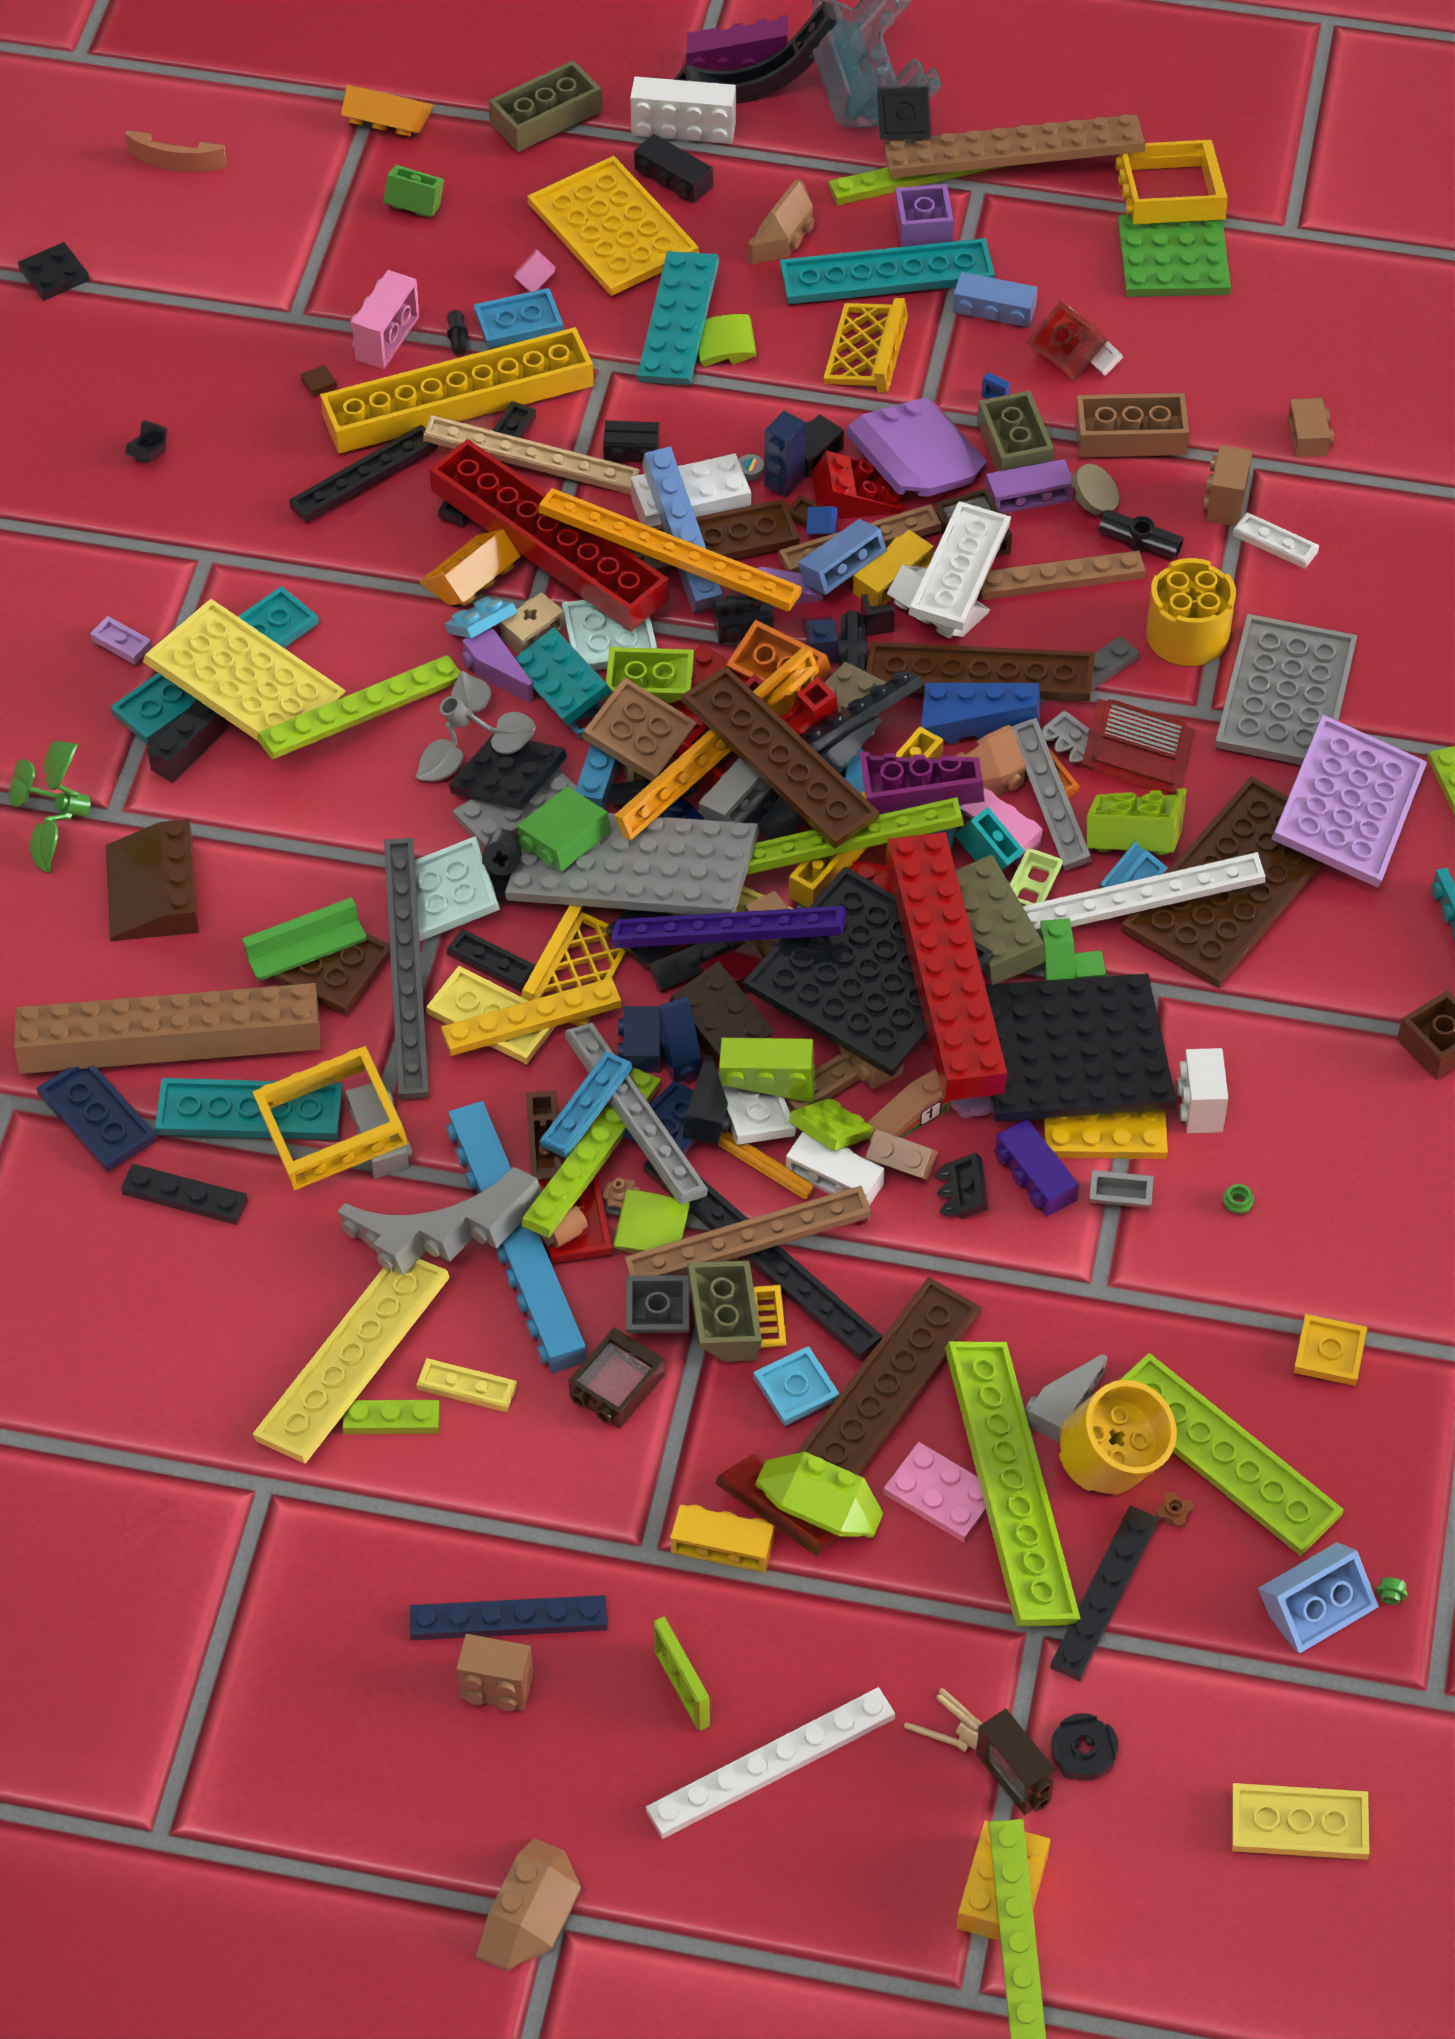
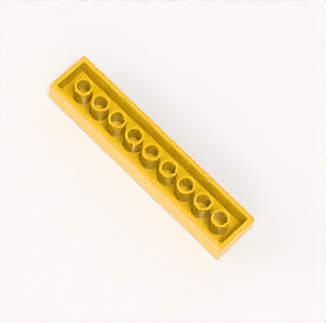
M576 327L320 394L322 414L336 450L340 454L397 439L420 425L426 428L431 415L461 422L506 410L511 401L525 405L594 386L593 363Z

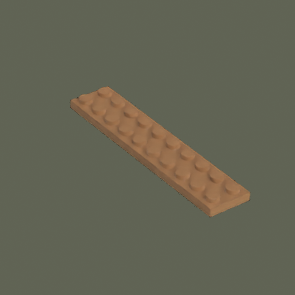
M1124 114L1118 117H1097L1095 119L1071 120L1061 123L1047 122L1042 125H1021L1019 127L995 128L985 131L971 130L966 133L956 134L945 133L927 139H897L883 141V147L890 178L1145 152V140L1137 115Z

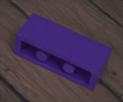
M1028 1119L997 1134L996 1148L994 1149L997 1160L1009 1168L1013 1180L1019 1187L1023 1186L1027 1191L1029 1199L1036 1209L1040 1208L1047 1217L1077 1201L1078 1182Z

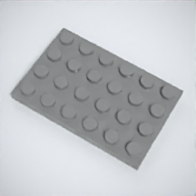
M1247 614L1215 748L1301 765L1321 716L1325 715L1336 721L1339 720L1358 635Z

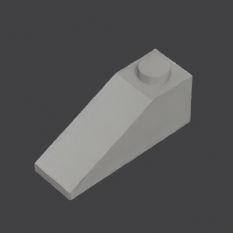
M1103 1354L1097 1356L1043 1387L1038 1397L1033 1395L1025 1409V1413L1028 1414L1029 1428L1060 1444L1061 1425L1072 1411L1091 1396L1105 1374L1107 1356Z

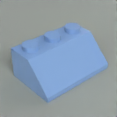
M1338 1542L1258 1588L1270 1619L1299 1654L1379 1607L1357 1550Z

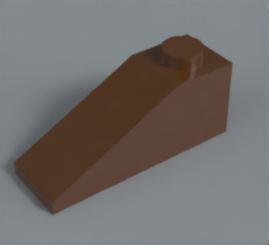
M556 1090L526 1092L531 1175L538 1180H551L561 1167V1156L541 1147L540 1139L559 1115Z

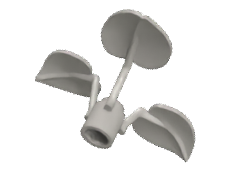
M461 671L454 684L451 696L445 698L439 708L440 713L448 720L445 726L449 729L451 742L447 739H439L429 744L421 756L419 769L415 777L420 781L436 782L450 777L458 770L464 756L463 752L456 748L458 741L454 727L462 728L467 726L470 720L474 721L487 731L494 733L491 740L492 747L498 753L506 755L518 751L529 741L536 729L535 724L530 717L520 712H509L502 715L498 719L497 728L491 727L476 717L474 712L483 710L488 704L491 697V689L485 681Z

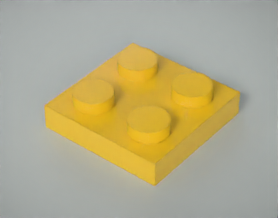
M1305 1314L1293 1373L1356 1386L1367 1327Z

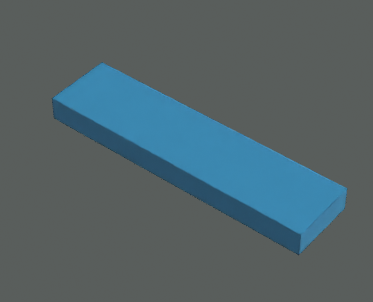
M605 1051L540 1139L541 1147L567 1158L632 1070L631 1062Z

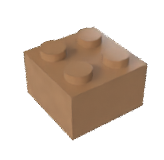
M1220 445L1218 456L1212 455L1210 471L1214 472V474L1208 475L1205 491L1210 492V494H1205L1203 510H1208L1206 522L1235 527L1239 523L1247 490L1253 450Z
M466 1634L456 1668L460 1699H464L466 1702L474 1705L487 1703L496 1705L498 1708L506 1711H513L515 1709L524 1711L533 1678L531 1646Z

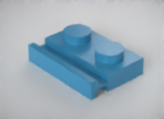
M1135 841L1098 887L1104 888L1164 874L1168 867L1146 849H1142L1138 845L1139 843Z

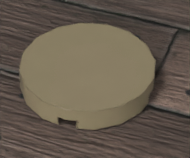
M1088 463L1082 465L1073 473L1071 486L1072 489L1075 487L1077 492L1075 497L1085 510L1099 516L1104 514L1105 510L1113 511L1117 507L1119 502L1117 486L1113 478L1098 465Z

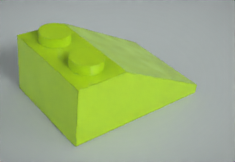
M609 647L606 683L611 692L605 696L606 701L624 677L667 704L682 700V695L691 689L694 650Z

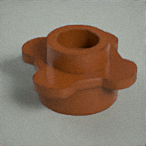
M1167 1492L1164 1495L1162 1506L1156 1509V1515L1168 1525L1181 1527L1185 1525L1187 1514L1193 1511L1194 1505L1191 1500H1183L1177 1497L1176 1493ZM1176 1507L1178 1510L1173 1511L1172 1508Z

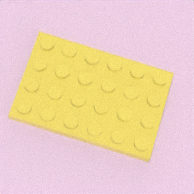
M212 599L207 601L147 652L143 663L256 740L258 732L341 699L346 694V690Z

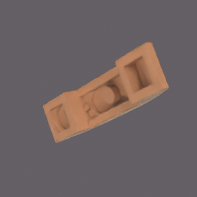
M126 130L125 132L128 153L152 166L180 172L213 171L226 168L227 166L225 145L200 141L197 148L153 142L150 133Z

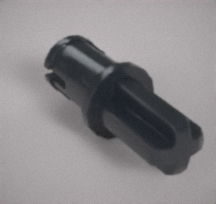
M453 310L447 315L449 325L447 337L451 340L453 354L464 355L467 348L466 338L468 330L464 326V314H461L459 310Z

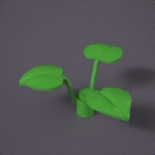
M63 741L51 743L43 764V771L47 775L45 781L48 788L51 790L59 789L63 793L56 794L31 786L35 778V768L30 761L24 759L16 762L13 771L14 776L9 786V799L15 807L25 805L29 797V791L56 799L55 807L62 814L46 817L43 824H36L30 839V854L34 863L41 870L52 873L51 861L58 839V827L54 821L62 819L71 820V815L85 817L91 805L88 795L80 794L61 785L78 747V744Z

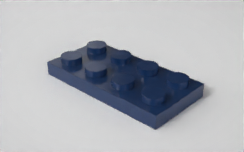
M88 1066V1069H79V1067L67 1068L37 1087L38 1095L106 1172H109L157 1141L156 1133L96 1066Z

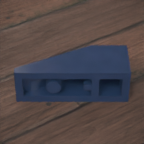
M686 996L659 1005L660 1057L672 1082L674 1080L678 1082L691 1081L699 1076L701 1054L690 1000Z

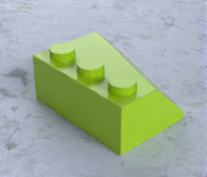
M1187 788L1176 789V794L1163 795L1161 790L1150 791L1149 794H1145L1142 797H1136V794L1132 792L1097 794L1087 814V848H1095L1099 852H1108L1112 849L1127 852L1136 841L1142 849L1153 851L1154 854L1165 855L1174 852L1183 829Z

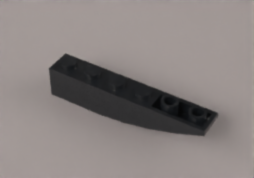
M874 716L819 751L818 754L841 775V771L857 756L858 750L867 739L873 736L875 729L882 720ZM770 788L743 823L758 824L759 835L757 841L762 842L791 835L797 826L805 820Z

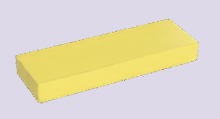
M426 1358L417 1382V1390L506 1413L517 1388V1381L429 1358Z

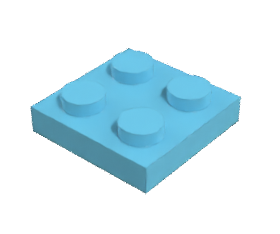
M485 597L474 603L475 607L470 610H461L451 616L452 620L444 623L448 634L473 638L513 616L517 611L512 602Z
M809 1346L753 1372V1379L784 1427L833 1404L840 1395Z

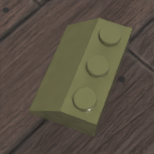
M750 1262L688 1263L687 1269L699 1347L725 1362L756 1361L762 1338Z

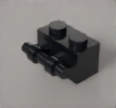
M729 595L725 596V599L712 601V620L719 644L742 640L755 620L774 628V617L771 606L768 603L748 595L738 597Z

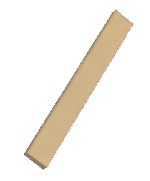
M433 415L430 416L423 435V441L455 449L466 439H469L499 461L631 495V477L639 475L640 469Z

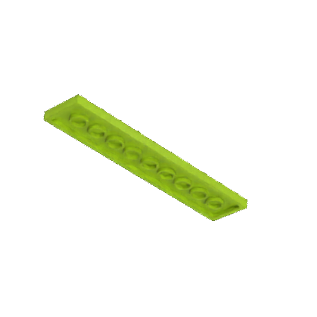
M949 1341L945 1347V1352L1016 1626L1075 1624L1081 1618L1007 1342Z

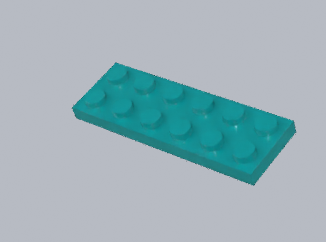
M667 251L637 374L639 382L691 385L718 270V254Z
M162 1078L155 1124L156 1135L271 1138L252 1091L277 1081ZM342 1083L330 1084L271 1108L270 1110L283 1139L338 1140L343 1095Z

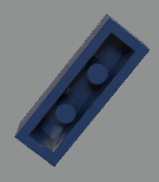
M784 410L765 429L764 486L772 492H777L787 497L805 478L806 422Z

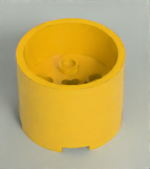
M1185 558L1170 562L1169 567L1161 571L1157 576H1154L1151 586L1146 637L1148 644L1158 656L1170 663L1181 666H1199L1212 662L1223 654L1229 643L1236 598V587L1229 574L1225 575L1217 568L1211 566L1210 561L1197 558Z
M1132 1380L1111 1382L1100 1388L1066 1417L1060 1428L1061 1453H1059V1456L1068 1475L1087 1491L1094 1490L1113 1495L1124 1493L1162 1466L1171 1456L1177 1438L1174 1415L1164 1398L1151 1387Z

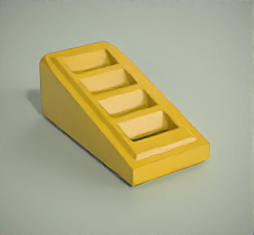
M781 1286L754 1287L757 1313L775 1311V1315L759 1316L758 1314L759 1323L776 1322L777 1324L776 1327H761V1334L778 1333L777 1339H763L760 1348L786 1347ZM773 1300L774 1304L758 1305L757 1301Z

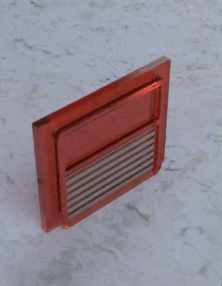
M1097 699L1081 767L1146 788L1161 790L1165 794H1176V789H1181L1195 729L1188 727L1183 721L1114 699H1108L1107 701Z

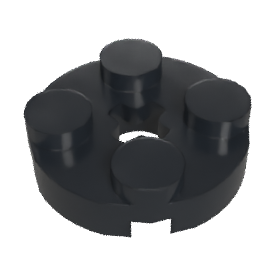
M1087 1713L1074 1714L1065 1718L1056 1731H1054L1050 1747L1051 1756L1065 1778L1086 1781L1094 1780L1112 1770L1118 1752V1739L1113 1728L1108 1723L1105 1725L1102 1721L1097 1720V1716ZM1080 1741H1085L1087 1745L1093 1746L1089 1753H1082L1076 1748L1079 1747Z

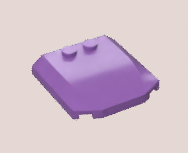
M927 397L862 414L848 425L846 431L849 439L896 493L904 495L905 490L916 491L918 496L928 497L970 485L975 481L977 474L985 470L987 464L986 459L937 404Z

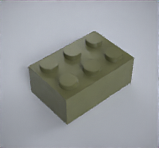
M1031 391L978 400L977 424L996 471L1053 461L1054 447Z

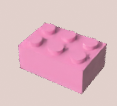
M387 270L382 279H378L372 294L365 298L361 310L358 314H354L351 319L350 328L353 331L352 347L355 350V359L357 361L385 369L420 317L416 279Z

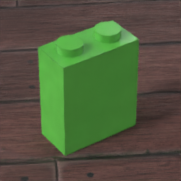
M568 786L517 825L521 847L527 853H533L538 856L547 866H553L560 872L611 833L607 811Z

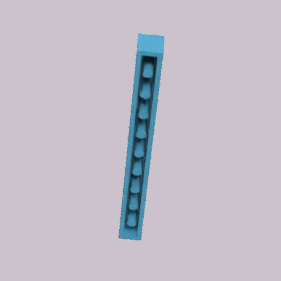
M483 1101L448 1111L449 1124L445 1125L450 1142L455 1141L458 1148L455 1149L459 1165H465L468 1172L465 1173L468 1187L470 1190L475 1189L477 1195L498 1182L511 1170ZM521 1222L495 1250L499 1262L506 1263L508 1268L505 1274L510 1288L516 1287L518 1295L515 1297L521 1314L526 1312L529 1319L526 1321L528 1333L531 1339L537 1338L539 1346H536L540 1362L541 1364L547 1363L551 1374L583 1364L586 1360V1346L539 1234L522 1227Z

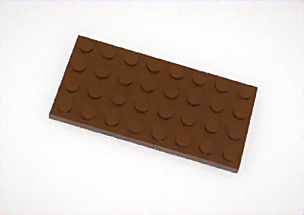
M1251 776L1166 873L1258 852L1265 874V883L1131 913L1122 923L1121 931L1220 988L1325 863L1271 839L1288 796Z

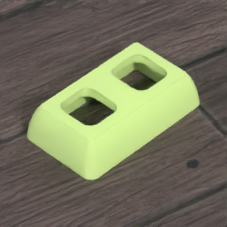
M1031 848L1027 849L1010 883L1017 898L1022 890H1027L1038 894L1036 903L1044 902L1062 867L1063 860ZM1033 868L1049 873L1047 880L1043 883L1032 880L1028 876ZM1018 898L1022 906L1035 904Z

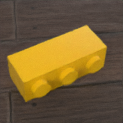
M907 530L903 535L897 536L892 541L891 545L886 548V552L854 574L853 594L860 599L861 595L867 594L871 606L886 604L893 598L887 592L902 564L928 569L933 558L934 546L911 530Z
M680 1504L671 1535V1553L766 1573L774 1543L775 1524L768 1523L760 1518L747 1519L738 1517L734 1513L727 1511L720 1513L709 1511L699 1505L686 1506Z

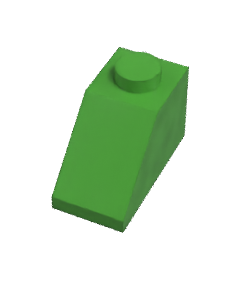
M1070 918L1040 921L1039 936L1044 943L1045 962L1042 963L1045 980L1076 978L1074 940Z

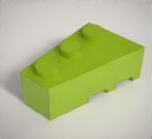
M721 1039L719 1065L721 1085L814 1103L816 1071L813 1039Z

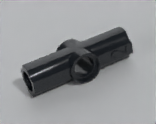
M1105 510L1098 532L1128 542V546L1133 551H1140L1142 553L1150 550L1173 559H1177L1184 543L1183 536L1155 527L1154 522L1149 517L1137 516L1130 518L1111 510Z
M847 611V613L841 615L840 638H838V663L841 666L844 662H847L864 671V664H866L867 639H864V615L859 614L858 611Z

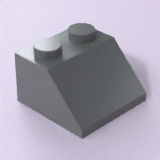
M626 1276V1333H689V1276Z

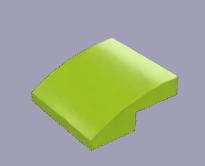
M730 314L706 319L699 347L700 361L704 367L729 359L732 365L757 356L749 314Z
M627 1189L612 1248L635 1254L682 1240L690 1203L687 1202L679 1205L677 1200L672 1197Z

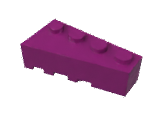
M788 14L779 16V20L767 21V18L757 20V24L742 26V23H738L724 30L717 27L687 33V64L704 70L727 71L748 67L774 55L787 44Z
M859 751L866 799L879 811V815L955 797L958 798L959 805L985 802L979 758L941 756L939 759L926 758L925 755L914 754L913 758L896 757V753L872 756L870 752Z

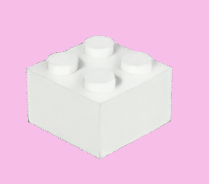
M1222 1048L1186 1049L1184 1061L1179 1062V1078L1176 1080L1177 1096H1182V1103L1179 1104L1180 1122H1185L1186 1133L1223 1132L1228 1104V1091Z

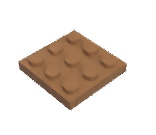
M624 677L585 728L581 738L652 782L662 773L682 743L694 730L697 722Z

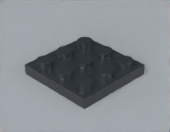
M493 733L449 783L450 791L452 794L522 810L567 758L566 750L562 747L529 740L521 749L512 754H500L491 745Z

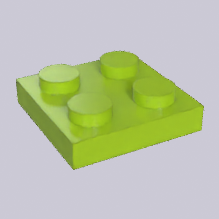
M829 1098L791 1111L788 1120L789 1123L832 1151L871 1138L874 1128L866 1123L861 1116L849 1112L841 1107L839 1102Z

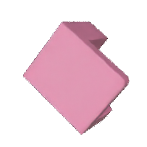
M536 249L516 270L514 277L530 292L537 291L554 273L556 267Z

